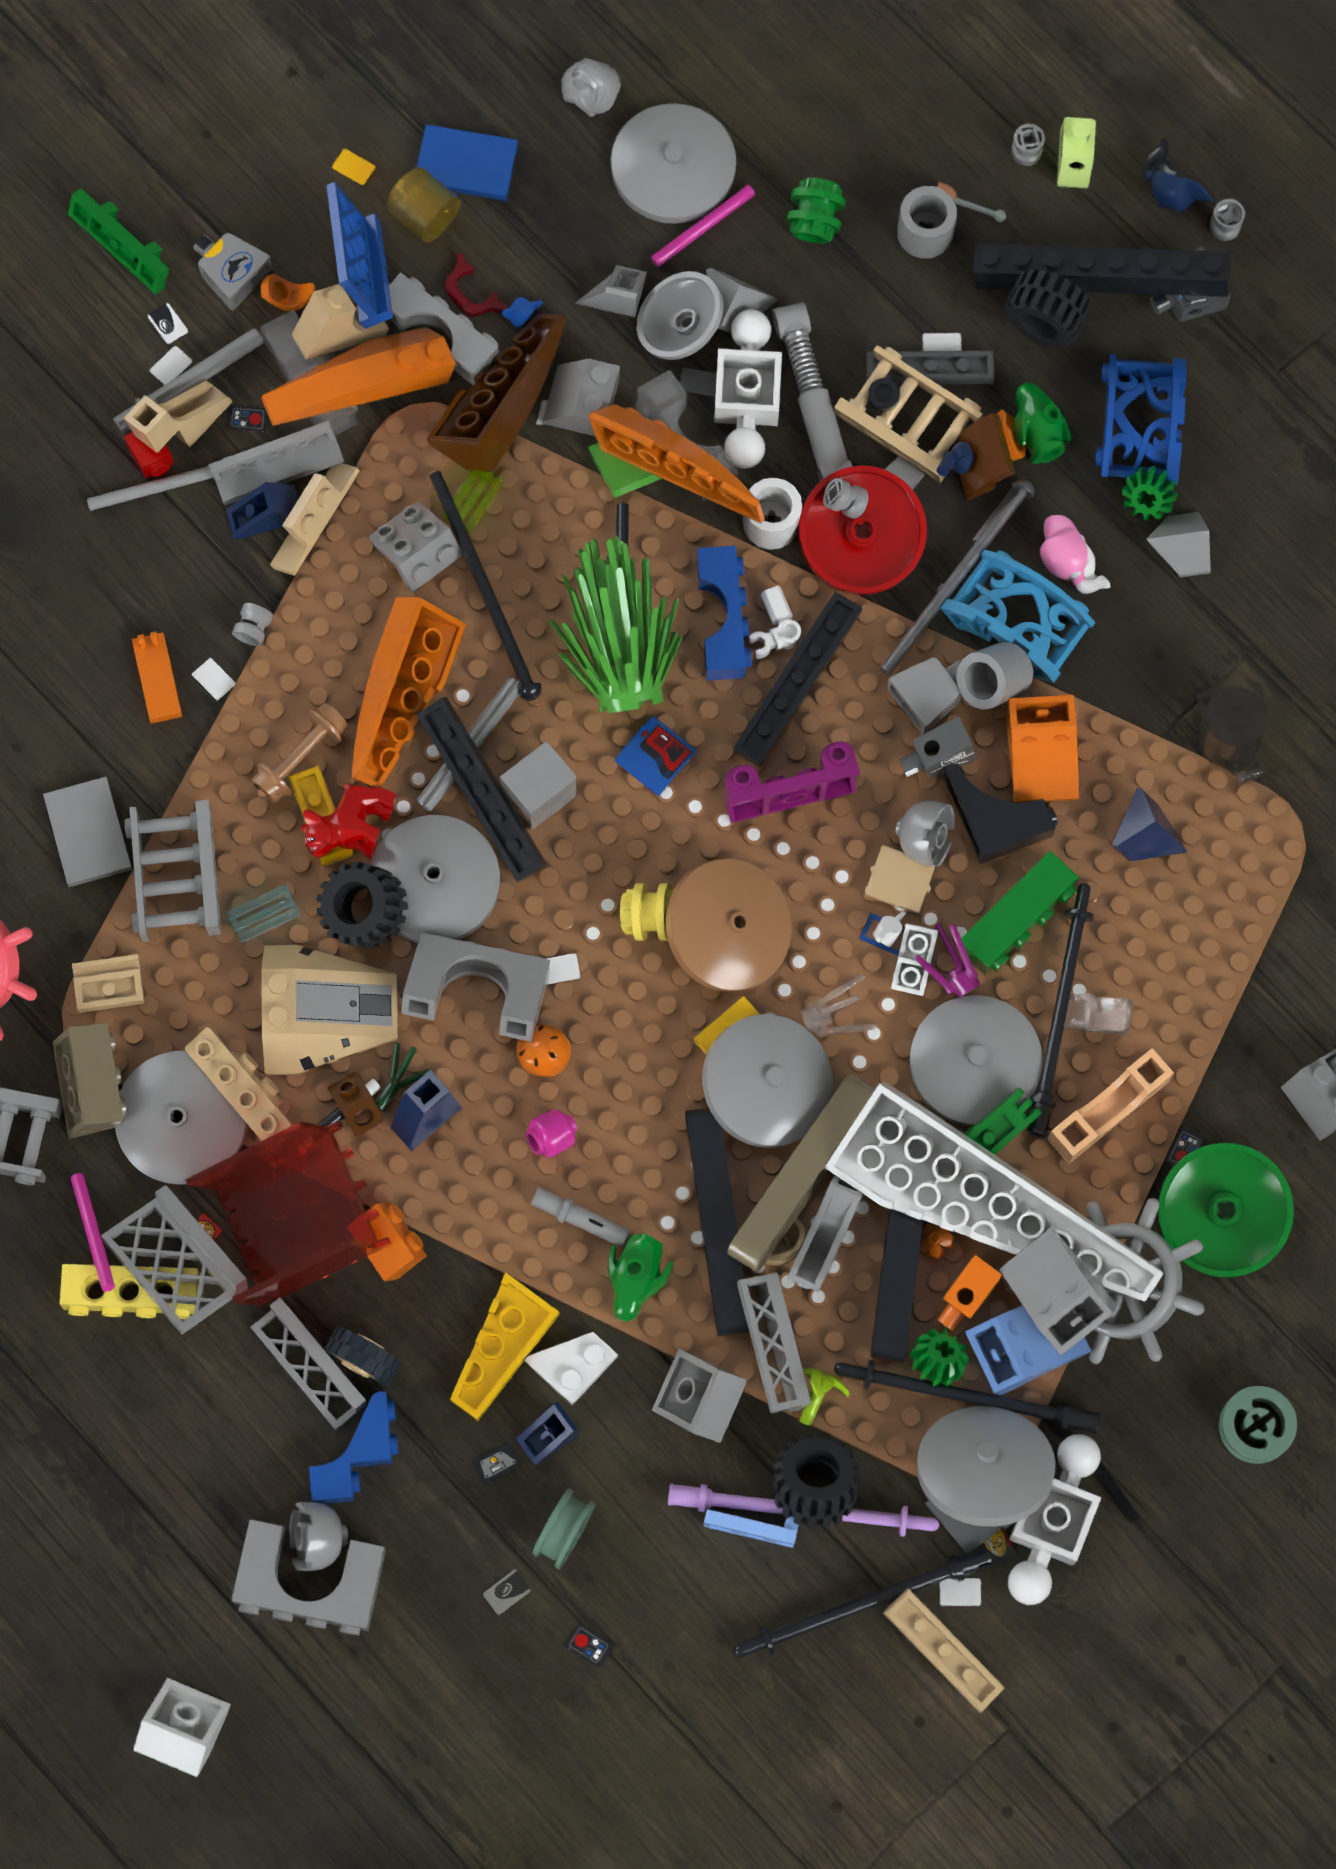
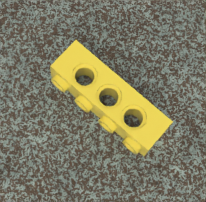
M62 1264L60 1305L64 1310H68L69 1315L87 1316L89 1311H102V1316L121 1317L122 1312H136V1317L155 1318L156 1313H163L124 1266H110L115 1288L112 1291L104 1292L103 1296L98 1299H91L88 1296L89 1289L95 1284H100L95 1265ZM137 1267L138 1270L153 1271L154 1267ZM159 1267L158 1272L177 1273L178 1268ZM183 1268L182 1274L201 1276L198 1268ZM157 1279L156 1291L163 1286H169L173 1289L174 1293L175 1281ZM181 1282L179 1296L197 1297L199 1283ZM129 1285L138 1286L139 1293L136 1298L132 1300L122 1298V1292L125 1287ZM166 1302L171 1307L172 1303ZM177 1303L175 1313L180 1319H187L190 1317V1314H194L196 1305Z

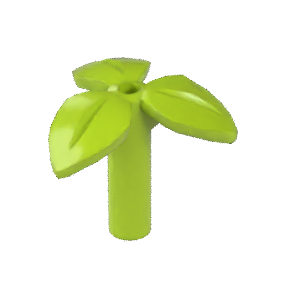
M807 1367L802 1369L804 1375L811 1377L812 1390L809 1395L811 1404L803 1409L799 1421L811 1426L826 1392L834 1387L843 1392L846 1397L850 1393L840 1379L830 1374H824L821 1370Z

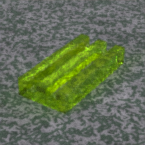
M472 470L453 498L458 509L478 477L481 478L459 512L462 520H464L488 483L492 484L467 524L464 523L469 535L504 484L503 479L495 478L489 471ZM444 511V513L442 514V519L449 523V520Z

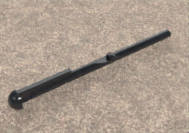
M441 471L433 472L429 475L514 671L522 684V689L518 692V695L523 700L533 701L540 696L542 685L541 683H534L531 679L529 670Z

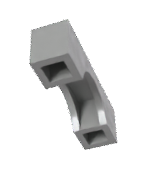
M400 273L389 285L393 318L389 319V321L402 331L416 325H430L443 331L452 343L451 354L456 363L453 370L472 385L475 384L473 378L481 370L487 372L495 364L493 358L499 353L496 340L485 332L481 334L474 329L472 322L462 314L457 316L449 310L448 304L437 295L432 297L424 291V286L414 277L407 278Z

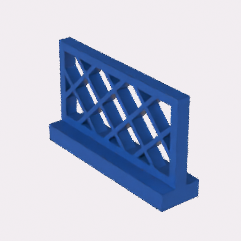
M333 182L326 186L339 284L356 302L359 322L367 329L393 318L381 223L375 213L364 217L340 187Z

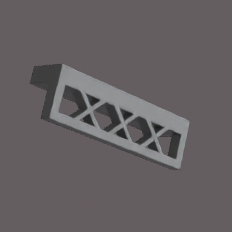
M328 420L208 464L216 481L222 501L226 506L241 500L265 482L286 484L345 461Z
M778 1273L739 1280L737 1285L770 1413L789 1410L790 1413L803 1410L811 1404V1399ZM757 1286L761 1305L751 1299L748 1287ZM754 1309H755L756 1311H758V1314H757L756 1317H755ZM762 1315L765 1316L770 1338L759 1332L757 1323ZM762 1342H764L765 1344H767V1346L765 1347V1349H764V1347H763ZM770 1348H773L779 1371L767 1363L766 1355ZM779 1381L782 1382L787 1402L778 1403L774 1389Z
M278 1298L270 1305L271 1311L253 1324L251 1329L337 1431L367 1406V1402L285 1302ZM277 1317L285 1326L283 1340L269 1339L261 1329ZM289 1332L295 1338L296 1341L288 1340ZM274 1344L282 1345V1354ZM287 1345L301 1346L305 1350L304 1365L289 1364L286 1360ZM310 1358L317 1366H309ZM295 1370H303V1371H304V1373H303V1379L299 1376V1374H298ZM308 1371L323 1372L327 1377L326 1391L311 1390L308 1387ZM331 1383L339 1392H330ZM317 1396H325L324 1405ZM329 1397L344 1398L352 1408L336 1420L328 1411Z

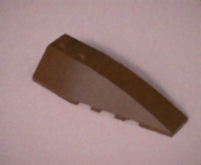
M537 314L513 338L514 345L504 351L501 350L493 358L495 364L487 372L481 370L473 378L475 384L468 391L461 390L455 396L426 439L428 444L466 470L493 472L521 430L538 398L559 345L566 322L565 315Z

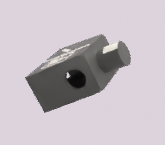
M958 716L914 739L912 742L916 752L899 759V762L907 777L925 770L928 778L931 779L944 774L945 767L958 763L959 767L977 760L973 744ZM933 752H938L934 756H929Z

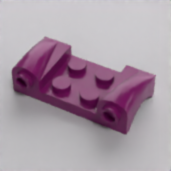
M842 741L830 743L821 752V762L818 771H816V768H807L799 771L797 776L784 778V776L771 777L765 781V784L760 783L758 772L754 767L749 765L733 767L726 774L724 801L730 823L856 793L855 776L860 775V771L852 746Z

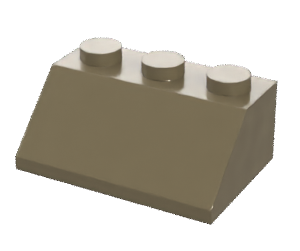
M108 1023L68 1027L52 1043L68 1139L115 1128L124 1121L126 1103L124 1098L119 1095L118 1084L121 1082V1073L119 1066L114 1065L112 1052L115 1051V1038L113 1033L109 1032Z

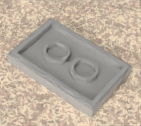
M107 777L43 794L68 887L132 870Z

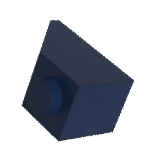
M265 482L226 509L233 539H241L283 528V523L298 501L295 486Z

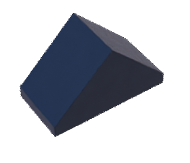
M556 1402L524 1430L516 1440L536 1466L578 1437V1429L559 1402Z

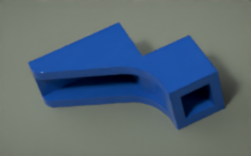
M386 1391L373 1394L348 1449L341 1457L325 1465L309 1467L312 1502L322 1504L355 1501L354 1492H360L359 1471L353 1472L352 1467L393 1464L392 1455L399 1454L397 1434H391L390 1421L396 1420L395 1402L394 1400H388Z

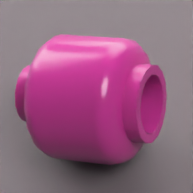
M552 1109L529 1122L526 1140L536 1155L541 1154L546 1158H552L574 1146L575 1132L578 1130L577 1125L570 1114L565 1115L561 1110Z

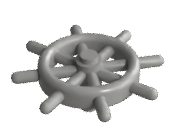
M1155 1198L1147 1200L1138 1225L1132 1223L1107 1225L1099 1204L1092 1201L1087 1205V1212L1093 1223L1117 1240L1132 1238L1129 1248L1140 1256L1145 1243L1148 1244L1158 1255L1157 1258L1149 1262L1164 1271V1287L1155 1286L1149 1295V1298L1158 1301V1303L1148 1315L1145 1314L1139 1299L1103 1287L1118 1306L1114 1314L1094 1329L1098 1333L1089 1354V1359L1093 1364H1098L1102 1361L1110 1337L1126 1340L1141 1338L1149 1358L1157 1362L1162 1358V1351L1153 1332L1168 1321L1176 1308L1197 1316L1204 1312L1202 1303L1181 1295L1183 1277L1180 1261L1199 1253L1203 1245L1199 1240H1192L1173 1249L1161 1235L1152 1231L1151 1227L1159 1208V1202ZM1125 1300L1134 1322L1116 1324Z

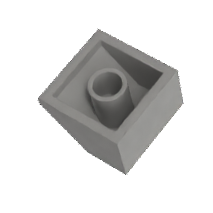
M593 359L558 365L542 424L595 436L589 415L592 411L613 405L619 384L620 366Z
M678 1349L652 1411L691 1433L721 1443L748 1380L685 1350Z

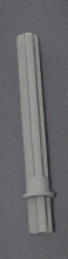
M251 329L147 397L157 404H163L188 391L262 345L264 340L257 329ZM139 398L135 400L136 404L140 401ZM135 405L113 418L122 433L130 430L124 417Z

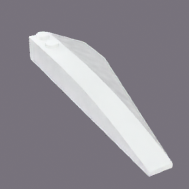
M885 1081L878 1085L824 1167L881 1206L903 1212L919 1220H925L941 1228L966 1235L971 1239L1015 1255L1052 1226L1100 1285L1144 1302L1164 1274L1163 1271L1049 1191Z

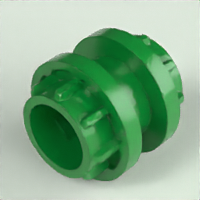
M805 178L800 181L799 187L794 188L791 194V200L798 204V209L789 211L786 222L791 225L790 232L793 237L799 240L826 244L833 240L834 234L840 232L841 222L834 218V214L845 209L846 199L842 197L840 186L832 181L820 178Z

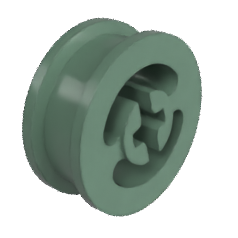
M1252 1386L1237 1392L1225 1404L1219 1417V1434L1225 1448L1234 1457L1251 1464H1263L1278 1458L1290 1447L1297 1431V1418L1293 1406L1283 1394L1269 1387ZM1252 1402H1262L1269 1405L1275 1410L1281 1422L1279 1438L1273 1435L1275 1428L1274 1418L1263 1425L1262 1431L1257 1429L1246 1437L1249 1441L1261 1442L1264 1448H1253L1246 1445L1235 1431L1234 1418L1237 1412L1243 1416L1240 1424L1241 1432L1249 1428L1254 1420L1259 1421L1269 1413L1267 1409L1254 1408Z
M570 1488L566 1490L555 1507L532 1552V1555L535 1557L543 1554L555 1561V1568L559 1570L580 1539L596 1506V1503L592 1500L586 1504L574 1497V1490Z

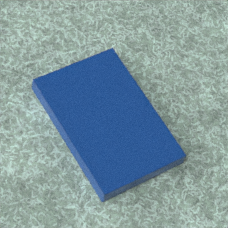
M426 124L414 185L507 201L518 140Z

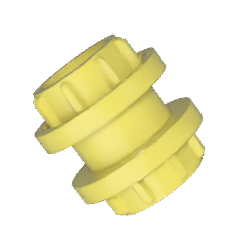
M636 883L633 889H627L626 892H623L620 902L621 928L626 935H633L636 941H646L649 932H657L660 941H668L666 912L670 897L674 891L670 883H660L657 892H649L646 883Z

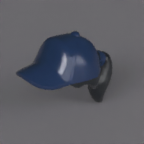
M1163 138L1158 147L1147 157L1141 171L1143 178L1151 184L1152 194L1158 202V206L1182 212L1196 200L1213 202L1214 197L1210 196L1200 183L1183 178V175L1167 159L1168 142Z

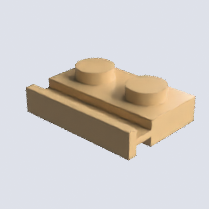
M138 954L73 963V979L78 1012L83 1013L145 1004Z

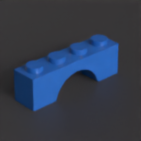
M736 545L697 548L699 590L714 595L722 603L727 614L723 627L704 641L706 681L745 678L746 667H751V649L744 648L743 638L749 636L748 617H742L741 606H746L745 587H739L738 577L744 576L743 556H737Z

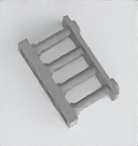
M209 800L195 801L196 812H190V816L140 820L137 808L129 807L130 818L125 819V832L127 838H132L137 913H132V926L134 933L139 932L142 942H149L148 928L199 923L200 926H205L208 936L222 935L212 809ZM192 829V832L198 831L199 843H194L193 847L142 852V833ZM189 860L200 863L201 875H195L194 879L145 883L144 865ZM197 892V895L203 894L204 906L198 907V910L147 915L146 896Z
M0 1088L1 1175L15 1177V1182L24 1185L34 1186L35 1181L45 1183V1174L42 1170L35 1169L46 1121H50L51 1117L57 1119L61 1117L63 1105L59 1099ZM18 1111L31 1113L30 1117L33 1118L22 1166L2 1162L13 1116L17 1115Z

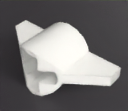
M901 911L895 918L884 916L872 934L875 940L891 947L902 930L900 921L906 913Z

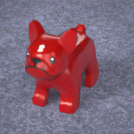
M345 783V792L338 807L332 814L320 816L312 810H304L303 816L307 824L302 825L300 831L305 833V846L313 856L322 858L334 848L340 847L361 850L365 857L372 859L378 844L376 841L380 834V829L366 823V816L376 814L380 816L381 820L388 822L394 809L396 794L381 787L371 788Z

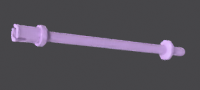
M670 1483L668 1506L698 1508V1512H705V1509H709L712 1506L782 1514L783 1508H777L775 1499L714 1493L711 1489L707 1488L708 1485L701 1484V1487H691ZM904 1505L901 1509V1514L852 1508V1512L848 1516L843 1515L842 1521L899 1527V1534L905 1537L906 1528L935 1531L939 1528V1521L936 1518L908 1515V1506Z

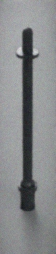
M1081 883L1078 886L1074 909L1070 908L1065 910L1064 913L1065 917L1071 919L1070 931L1038 1092L1030 1096V1099L1033 1101L1031 1110L1037 1106L1042 1113L1026 1129L1027 1134L1037 1137H1047L1051 1110L1056 1107V1100L1051 1092L1084 923L1094 920V915L1087 912L1091 887L1087 883Z
M873 1360L868 1361L867 1368L846 1363H837L834 1366L836 1375L864 1381L863 1390H868L871 1383L981 1406L1002 1408L1014 1413L1052 1420L1062 1430H1067V1427L1096 1434L1100 1425V1412L1096 1413L1072 1408V1405L1069 1403H1064L1063 1406L1060 1405L1056 1408L951 1385L945 1387L941 1383L933 1387L931 1381L875 1370Z
M985 1546L958 1557L954 1554L948 1557L949 1560L942 1567L769 1632L763 1625L760 1627L762 1635L737 1644L734 1647V1654L737 1657H744L767 1648L769 1654L773 1655L775 1654L774 1645L897 1599L906 1589L915 1592L949 1578L961 1582L965 1580L964 1576L992 1567L990 1555Z

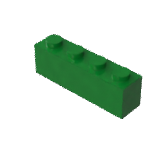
M1051 850L961 938L971 963L984 975L991 969L995 972L1000 970L1009 960L1006 954L1014 946L1018 949L1022 948L1032 937L1030 931L1037 924L1041 927L1044 926L1055 914L1052 909L1060 901L1066 904L1077 892L1075 886L1079 877Z

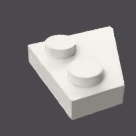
M594 1332L527 1356L524 1362L570 1405H573L613 1363L618 1354Z

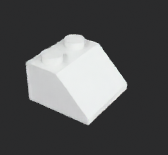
M167 1678L141 1722L134 1751L197 1777L212 1751L231 1704Z

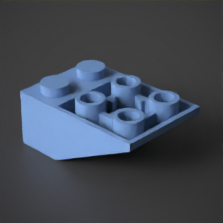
M1024 1306L996 1316L965 1331L994 1394L1000 1396L1091 1352L1084 1337L1063 1355H1060L1038 1329Z

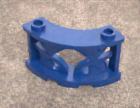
M1110 354L1109 364L1103 363L1101 382L1106 383V411L1103 447H1097L1095 466L1101 467V477H1128L1130 474L1136 475V471L1140 468L1143 457L1164 467L1156 468L1157 474L1167 470L1168 475L1165 480H1175V484H1178L1182 443H1180L1181 430H1177V425H1184L1186 359L1173 358V363L1169 364L1116 359V354ZM1119 378H1127L1129 382H1122ZM1157 389V396L1161 393H1164L1168 396V398L1166 400H1159L1155 396L1153 390ZM1115 390L1123 393L1116 402ZM1146 393L1149 403L1155 409L1169 414V418H1161L1151 423L1142 437L1129 423L1123 411L1134 399ZM1114 420L1116 426L1118 427L1121 433H1118L1112 437ZM1159 430L1164 433V440L1160 441L1155 436L1153 444L1148 442L1155 431ZM1118 446L1123 447L1125 453L1122 460H1125L1130 456L1134 447L1138 451L1134 466L1113 464V450ZM1143 467L1147 472L1150 467Z

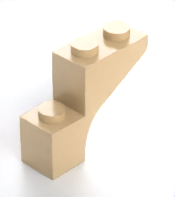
M204 381L163 404H157L145 395L124 417V420L135 437L156 453L173 436L188 447H191L232 403V400L211 383Z

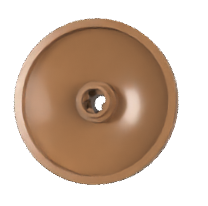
M718 859L691 870L675 887L666 912L667 938L675 959L691 978L714 990L733 992L752 988L763 983L778 970L789 949L792 932L791 916L782 891L767 873L757 866L742 860Z

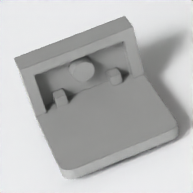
M415 502L406 507L400 514L380 526L369 537L372 545L395 565L406 587L412 592L463 556L450 528L420 502Z

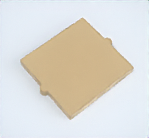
M882 845L875 866L870 868L871 877L864 895L919 914L925 894L931 890L929 883L935 866L921 865L909 859L902 851Z

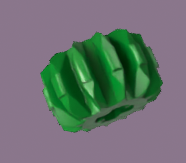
M1155 465L1151 466L1148 472L1141 466L1137 469L1136 475L1130 474L1127 477V485L1123 487L1122 495L1127 497L1124 501V507H1134L1132 517L1140 512L1143 514L1144 521L1149 520L1151 514L1159 520L1162 518L1163 512L1169 513L1172 510V502L1176 500L1177 492L1172 490L1176 485L1175 480H1165L1168 475L1167 470L1157 474Z
M932 1328L926 1334H922L917 1338L915 1346L911 1350L910 1359L914 1361L912 1370L921 1371V1380L931 1379L933 1387L939 1384V1382L947 1387L953 1381L960 1379L965 1372L964 1369L968 1365L970 1358L965 1354L967 1345L958 1344V1335L949 1336L946 1328L940 1333Z

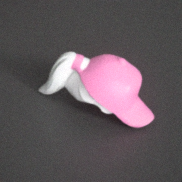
M1063 515L1049 516L1044 522L1045 541L1040 549V557L1049 572L1062 580L1072 581L1077 590L1083 594L1110 588V582L1106 577L1094 574L1095 556L1085 543L1084 537L1076 529L1074 523Z

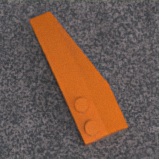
M422 327L368 340L262 395L261 399L274 426L446 384L456 363L445 338L427 327Z
M616 404L592 411L589 415L601 451L761 524L765 518L760 502L735 475L698 445L669 429L662 421L657 419L652 421L643 417L633 408L628 407L625 409Z
M420 597L395 598L366 684L357 726L351 777L371 788L382 787L400 758L399 751L403 744L409 742L415 733L413 728L419 720L417 714L430 706L429 702L434 694L440 692L445 685L466 626L462 621Z

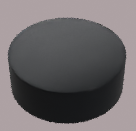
M889 378L875 380L868 390L869 402L878 411L886 412L894 409L900 401V389L897 383Z

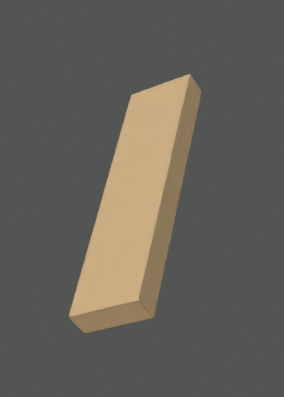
M906 1589L883 1612L978 1712L981 1713L1005 1688L909 1589Z

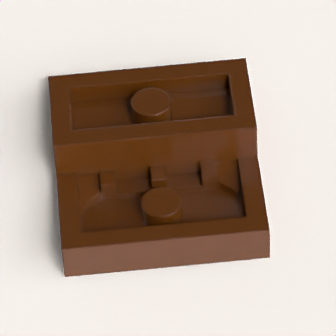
M991 413L964 429L952 445L953 447L958 442H966L970 445L974 455L970 469L966 473L960 474L966 500L970 501L995 489V483L1015 474L1001 420L997 414Z

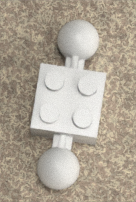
M753 309L740 312L734 318L731 325V336L734 342L741 347L740 350L718 349L714 423L736 424V430L731 432L725 441L724 450L729 462L743 469L757 465L765 453L764 440L755 431V425L778 426L782 352L759 351V348L763 347L770 338L771 324L762 312Z
M1071 1435L1061 1442L1057 1451V1461L1062 1469L1059 1480L1054 1478L1051 1492L1043 1505L1030 1516L1015 1522L1009 1540L1032 1549L1028 1560L1017 1564L1010 1572L1008 1578V1587L1011 1595L1022 1604L1035 1605L1048 1597L1052 1588V1578L1047 1570L1051 1557L1071 1566L1077 1562L1101 1497L1078 1488L1081 1478L1094 1473L1101 1459L1097 1443L1086 1435Z

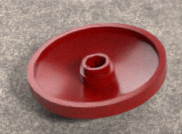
M851 466L828 475L811 491L802 507L798 526V538L803 557L808 566L824 583L845 593L870 595L896 586L916 567L925 548L927 523L919 498L912 488L900 477L878 467ZM840 478L849 482L850 486L857 485L867 490L868 503L864 512L858 518L853 519L844 515L841 510L833 511L825 507L823 503L824 492L833 479Z

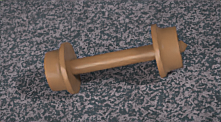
M323 703L315 711L310 710L307 713L308 717L316 727L274 771L266 765L259 763L257 766L258 772L250 780L258 790V797H265L270 802L276 803L284 795L290 796L292 792L283 781L286 776L325 735L336 743L342 741L341 735L348 727V723L341 716L340 710H335L326 703Z

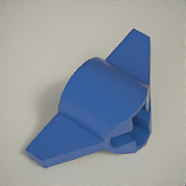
M519 297L514 300L509 308L504 309L502 314L516 328H521L533 311L540 308L543 302L541 300L529 302L527 299Z

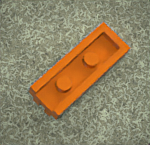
M154 631L150 632L148 636H144V634L137 635L138 638L132 639L150 723L153 724L183 717L164 632L157 633Z

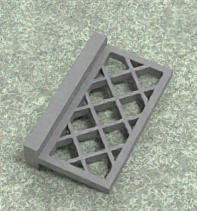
M165 1185L155 1192V1199L102 1234L101 1238L177 1330L184 1334L233 1298L239 1301L249 1293L245 1276ZM154 1211L162 1218L161 1229L142 1227L143 1219ZM122 1233L135 1234L133 1248L120 1247L114 1239ZM140 1236H159L157 1250L138 1248ZM164 1237L179 1238L182 1241L181 1252L162 1250ZM137 1256L155 1257L153 1271L138 1270L135 1266ZM160 1259L179 1260L177 1273L158 1272ZM184 1260L199 1261L202 1265L201 1276L182 1274ZM157 1279L175 1281L173 1295L159 1294L155 1290ZM180 1283H199L197 1297L179 1296ZM204 1284L219 1285L224 1291L223 1294L215 1299L202 1298ZM166 1302H171V1307ZM177 1303L196 1305L194 1314L182 1322L175 1313Z

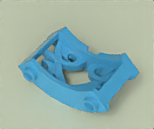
M984 550L981 553L983 559L953 600L947 598L940 609L957 629L970 632L988 642L995 638L1000 643L1009 642L1018 645L1031 660L1033 678L1054 683L1061 674L1059 671L1061 665L1086 630L1092 628L1095 624V621L1088 614V607L1078 600H1073L1051 581L1027 566L1013 560L1007 553L1000 550L997 553ZM992 572L1003 576L1002 580H995L991 577L990 587L993 590L989 591L983 587ZM976 594H979L980 597L971 603ZM1014 595H1032L1038 608L1040 625L1033 622H1023L1011 629L1005 625L1007 610L1001 599ZM992 605L999 612V615L994 618L986 614L988 611H993ZM1059 615H1064L1073 624L1064 638L1052 632V629L1057 631L1065 629L1066 624H1062L1058 620ZM1026 631L1034 632L1032 633L1033 641H1027L1023 638L1022 634ZM1051 642L1057 648L1048 659L1047 654Z

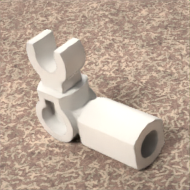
M775 586L761 593V598L773 625H777V627L770 629L769 633L754 632L749 636L750 644L760 641L765 645L762 649L755 651L756 659L766 657L771 649H791L800 642L801 627L796 621L791 620L793 615L780 586Z

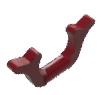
M457 253V265L446 279L445 291L462 313L466 316L476 317L488 312L502 313L504 309L508 308L506 304L498 300L496 292H492L489 298L480 304H475L468 300L458 288L457 282L460 278L473 274L474 266L466 263L463 253Z

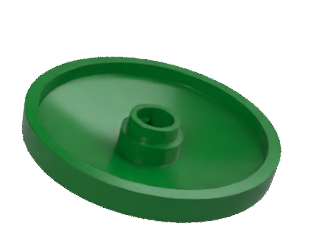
M1213 1143L1188 1153L1170 1170L1161 1188L1158 1215L1164 1238L1173 1249L1192 1240L1201 1241L1203 1245L1202 1250L1182 1260L1185 1264L1207 1275L1237 1277L1262 1268L1280 1252L1291 1231L1294 1205L1287 1180L1268 1157L1245 1145Z

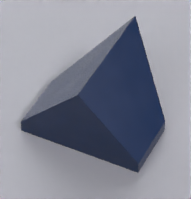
M1137 788L1112 846L1129 861L1187 852L1160 806L1143 789Z

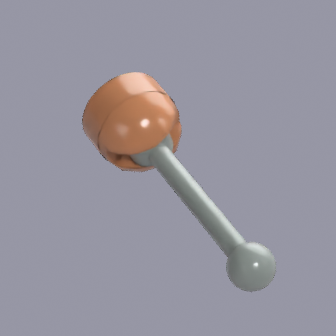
M942 182L938 183L937 188L946 191L953 198L955 204L992 216L997 222H1003L1006 219L1004 210L994 211L959 199L951 186Z

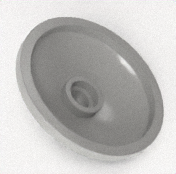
M692 271L674 274L655 286L645 298L637 318V333L644 348L655 357L665 360L681 359L701 349L714 335L722 318L723 297L719 287L708 276Z

